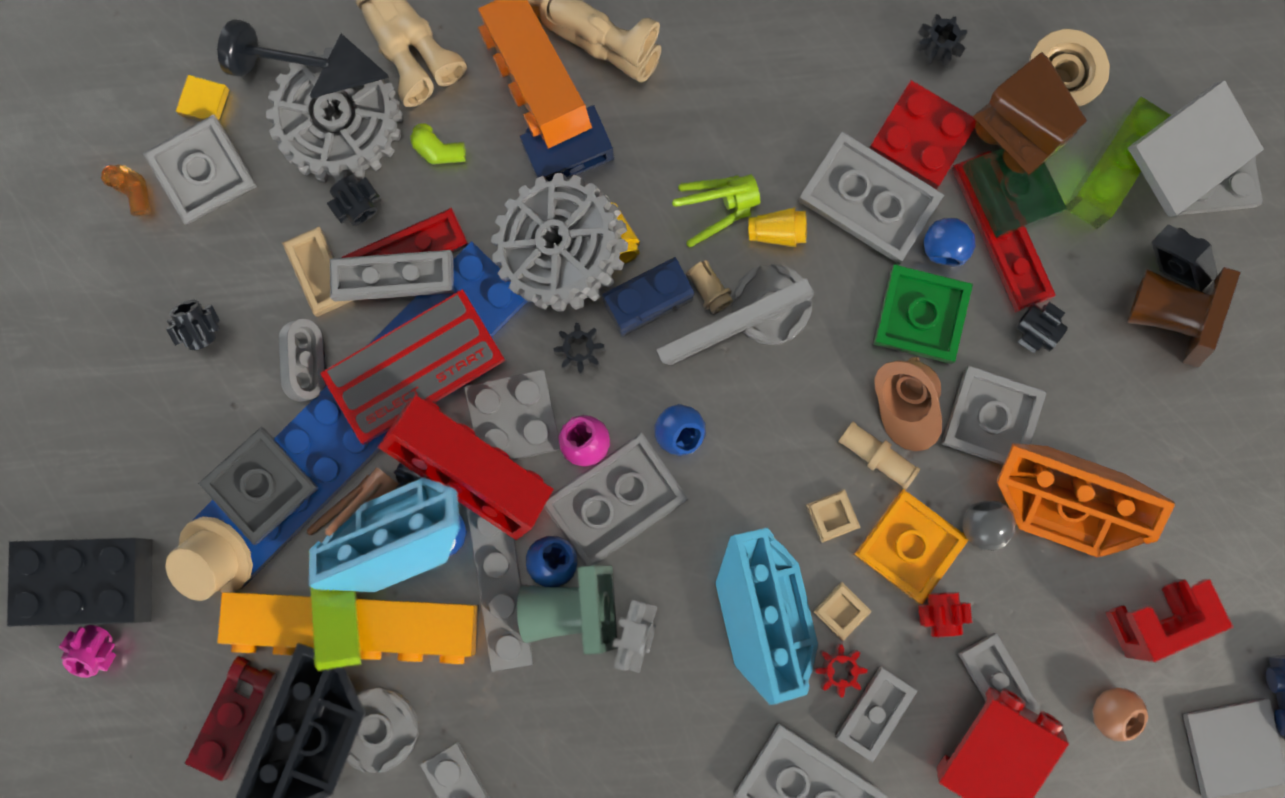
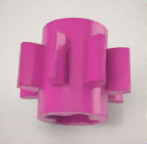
M86 625L84 628L79 627L76 633L68 631L59 646L64 651L60 657L63 660L64 668L71 674L82 678H88L92 675L96 676L99 670L107 672L116 657V654L112 652L115 646L112 643V636L105 629L95 625Z

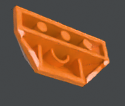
M1013 443L997 479L998 486L1009 509L1013 512L1016 524L1020 530L1097 558L1128 550L1143 543L1157 542L1175 506L1173 500L1127 474L1043 445Z

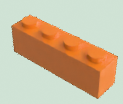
M495 0L478 8L483 21V25L477 27L487 49L495 47L497 54L492 57L502 78L510 76L512 83L508 84V88L517 107L525 104L528 112L523 114L533 137L541 135L549 149L591 129L592 126L586 106L528 0Z

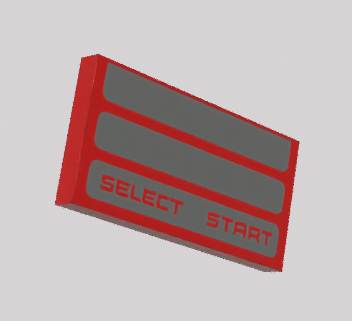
M462 289L320 374L360 443L365 445L387 432L402 409L415 395L435 403L506 360Z

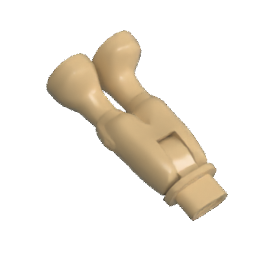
M406 0L355 1L359 9L362 10L365 20L379 44V52L387 60L394 62L400 75L397 93L406 107H414L423 103L432 94L434 88L432 80L410 53L409 45L418 49L438 85L449 86L465 74L467 64L464 59L456 52L443 49L433 39L429 22L421 18Z
M528 0L535 15L541 18L542 24L548 30L554 31L560 37L581 47L592 57L608 60L622 70L625 75L639 82L647 80L653 73L661 55V46L655 43L660 31L658 21L651 18H642L631 30H626L615 26L605 13L593 8L582 0Z

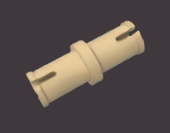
M854 421L838 441L867 461L869 469L872 471L875 468L900 484L905 490L921 470L918 466H914L890 448L892 444L887 440L882 443L856 425Z

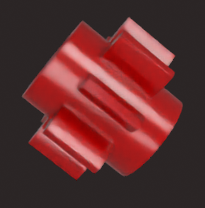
M959 592L928 594V605L918 606L920 626H931L932 637L963 635L962 625L973 623L971 603L960 602Z
M837 644L835 654L829 655L822 650L819 652L824 662L822 667L813 668V672L823 674L825 677L820 686L822 690H828L832 685H835L837 695L844 698L846 687L851 686L859 691L861 690V686L856 680L859 674L867 673L868 669L858 666L855 662L861 654L859 651H852L846 656L844 655L843 645ZM835 661L842 664L848 662L845 670L849 675L846 679L840 677L832 678L835 674V670L832 667Z

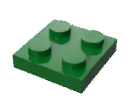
M894 264L890 271L873 345L953 364L956 361L973 284Z

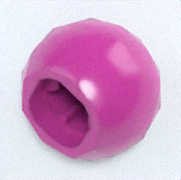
M588 415L572 417L562 426L558 437L560 451L564 458L572 464L583 467L600 462L607 455L610 447L609 431L605 424L597 418Z

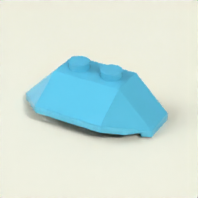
M423 477L364 503L331 536L327 535L322 543L318 541L309 549V586L313 589L377 592L446 563L459 530L457 491L452 487L444 486Z
M768 528L730 536L716 580V588L734 665L770 705L807 695L810 686L808 680L813 671L818 641L799 563L781 543L774 539V534Z

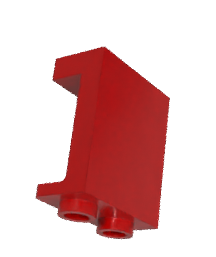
M989 687L985 693L987 698L985 705L951 757L945 754L936 767L939 784L963 798H1034L1069 746L1064 730H1062L1063 724L1045 711H1041L1038 715L1024 707L1026 702L1012 691L1003 689L1002 692H999Z

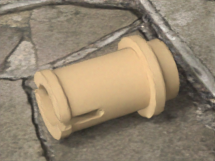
M708 260L699 262L687 271V278L691 280L705 301L703 304L705 310L710 309L713 314H716L733 302L730 297L731 289L724 288L710 267Z

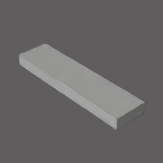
M804 278L657 349L662 363L668 365L677 363L814 297L813 289L808 279Z

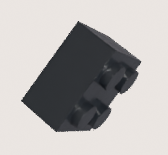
M1169 224L1152 240L1151 243L1158 267L1163 274L1201 292L1218 275L1212 246L1207 240L1203 238L1198 239L1190 235L1185 229L1175 228Z

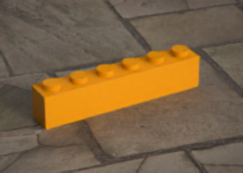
M222 592L217 644H231V652L256 653L257 646H273L272 654L293 655L298 643L314 648L311 596ZM356 598L361 659L380 660L382 652L398 653V661L423 662V654L440 655L439 663L464 664L465 656L471 657L476 655L479 605Z

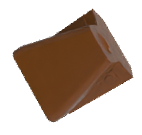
M1043 52L1039 53L998 86L992 94L990 102L973 115V119L976 121V133L980 139L989 144H998L1004 150L1003 159L1008 168L1017 173H1026L1028 176L1066 145L1087 122L1052 62Z

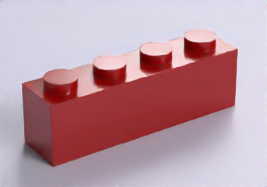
M417 395L402 409L378 446L379 449L422 478L425 477L444 486L452 487L457 491L458 502L515 540L533 528L554 490L544 483L540 475L531 470H525L512 461L505 451L490 446L478 438L470 427L455 422L443 414L435 403L422 399Z

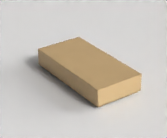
M320 227L282 243L310 308L316 317L353 301L334 302L330 298V259H333L334 256Z

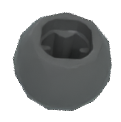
M983 501L973 504L967 509L963 517L962 529L965 538L973 546L981 550L995 551L1005 547L1011 540L1015 532L1016 520L1013 512L1006 504L999 501Z

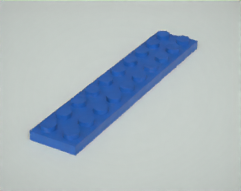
M471 241L453 259L454 293L416 296L370 343L462 289L491 337L528 301L509 289L511 282H505L498 275L500 268ZM328 386L274 438L318 486L319 489L257 545H253L214 500L194 518H217L229 524L242 536L250 550L253 567L250 579L240 589H243L381 450L378 446L387 432L365 445L361 444Z

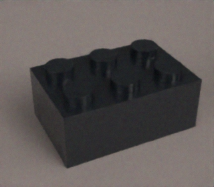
M111 538L9 541L7 627L151 622L153 539Z

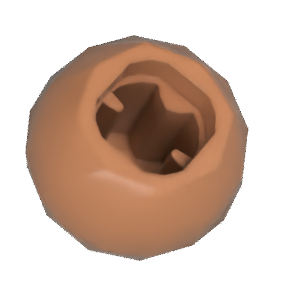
M1126 688L1105 690L1096 699L1092 710L1094 723L1105 737L1113 741L1124 742L1135 739L1145 729L1148 721L1147 706L1136 692Z

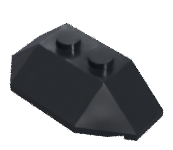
M302 643L297 644L236 798H326L334 794L366 714L344 667L318 671L315 665L314 648Z

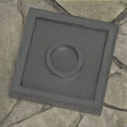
M260 427L198 483L253 545L259 544L319 489L263 427Z

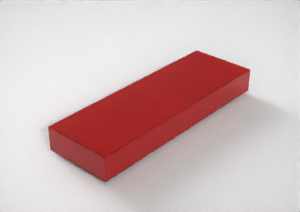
M449 208L346 254L342 258L451 250L452 253H456L464 249L468 242L453 209Z

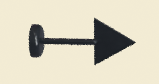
M232 19L225 24L218 39V61L221 69L227 75L242 77L248 74L254 67L257 57L323 68L310 93L311 98L389 78L385 71L342 33H340L328 59L258 47V37L255 29L250 23L237 19Z

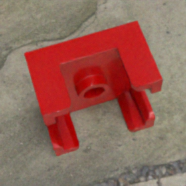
M1178 579L1164 585L1162 592L1173 615L1160 621L1154 609L1149 606L1137 611L1128 612L1124 605H1119L1105 612L1126 658L1157 662L1233 628L1210 579H1202L1197 584L1191 586V588L1186 579Z

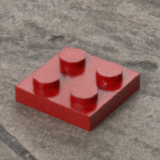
M910 80L869 148L937 190L973 132L976 121L972 115Z

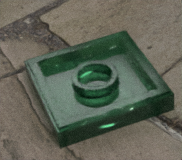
M1000 149L969 160L962 166L996 238L1058 215L1067 209L1046 163H1043L1029 176L1026 173H1017L1005 164L1003 159L1004 150Z

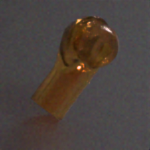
M121 164L104 167L101 172L102 182L106 186L113 187V189L128 196L130 214L132 216L150 214L149 195L143 175Z

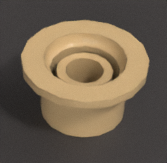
M1063 29L1051 32L1037 43L1030 55L1029 61L1041 52L1050 59L1078 107L1087 105L1098 97L1109 79L1110 64L1105 49L1096 38L1080 30Z
M200 517L190 521L181 531L179 546L168 555L165 567L172 585L182 595L192 600L202 601L210 598L217 591L232 592L240 589L250 579L253 563L250 550L242 536L229 524L217 518Z

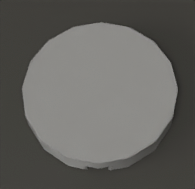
M771 264L753 268L739 280L732 296V313L803 278L796 271L783 265ZM811 298L742 332L748 338L761 344L778 345L790 341L805 328L812 313Z
M383 687L365 689L357 693L366 714L347 763L354 769L364 772H387L403 763L413 751L419 734L417 715L410 702L398 692Z

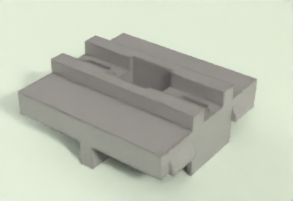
M631 601L627 618H620L618 625L623 626L624 630L621 639H614L613 646L619 649L613 668L640 672L646 652H650L656 626L653 625L657 606L640 601Z

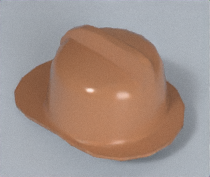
M911 357L907 361L896 360L887 362L878 369L874 379L881 420L885 431L893 442L904 449L916 452L927 450L938 441L942 433V415L939 403L941 395L940 379L930 366L920 362L919 357Z

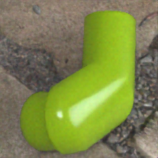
M420 123L414 126L410 135L411 145L428 163L466 162L464 142L442 143L432 133L430 125Z

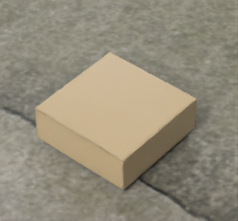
M845 489L805 505L820 543L860 528Z
M840 582L812 610L841 641H844L872 612L843 582Z

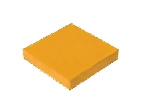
M901 489L853 555L911 599L922 605L968 540L965 538L964 533L906 490Z

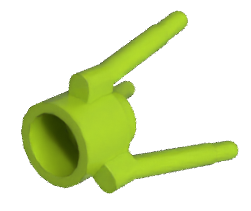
M752 174L742 177L735 175L723 179L693 181L678 185L680 191L720 189L673 199L672 205L675 207L722 198L727 210L733 208L735 212L687 240L686 245L688 247H692L739 219L751 216L750 207L760 205L761 202L759 189Z

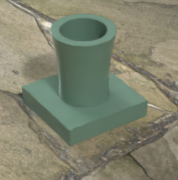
M578 567L579 587L521 585L517 598V619L520 635L524 643L582 633L584 655L600 654L618 649L613 646L614 639H617L613 567Z

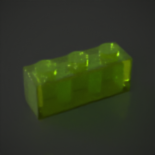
M1140 96L1124 112L1063 208L1096 229L1111 219L1141 173L1128 147L1170 117L1171 114Z

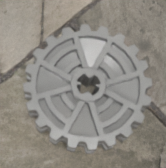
M333 47L325 48L324 54L317 56L314 51L307 52L306 55L328 59ZM289 63L290 73L288 75L279 74L275 79L280 86L278 91L269 92L268 99L274 106L266 110V118L273 123V127L269 129L271 137L277 141L278 149L291 164L298 166V170L302 174L308 176L312 172L318 181L325 183L329 176L334 177L336 182L349 175H354L357 180L365 178L366 169L371 168L374 171L380 169L382 166L379 160L383 156L389 158L392 156L394 149L391 147V142L400 140L402 134L400 129L397 128V123L403 122V113L399 110L398 104L400 100L392 83L388 79H383L311 98L310 93L323 68ZM339 111H341L342 115L338 119H335L334 116H332V121L329 119L332 113L335 112L338 116Z
M555 173L552 181H548L544 176L535 179L534 187L528 188L526 185H523L518 189L520 196L516 200L511 198L507 200L504 204L508 209L505 215H498L495 222L500 226L499 233L492 235L491 243L498 246V251L492 254L493 262L497 265H502L498 275L503 281L511 282L509 289L545 310L549 305H552L553 310L564 312L567 304H570L574 309H579L583 307L584 299L588 297L596 301L601 297L599 289L603 286L610 288L615 282L611 276L614 270H622L624 265L619 256L620 253L628 249V242L621 239V235L627 231L626 223L622 220H617L621 213L614 203L611 204L609 197L601 192L597 186L591 182L585 184L584 179L580 176L573 175L567 181L564 174Z

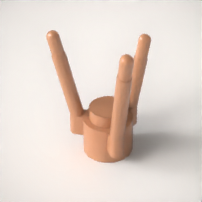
M376 467L370 475H366L356 488L317 519L307 529V534L313 535L344 510L326 528L325 534L331 536L365 502L395 490L398 483Z

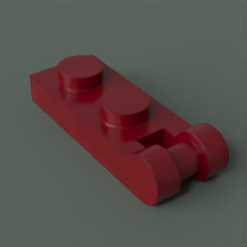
M237 656L231 664L222 689L184 763L221 782L227 780L277 676L276 673L266 668L260 671L250 666L251 661L241 656ZM243 681L253 686L250 696L239 691Z

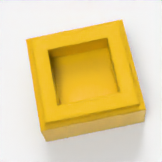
M188 75L175 112L179 116L200 122L213 114L220 120L229 89L224 84Z

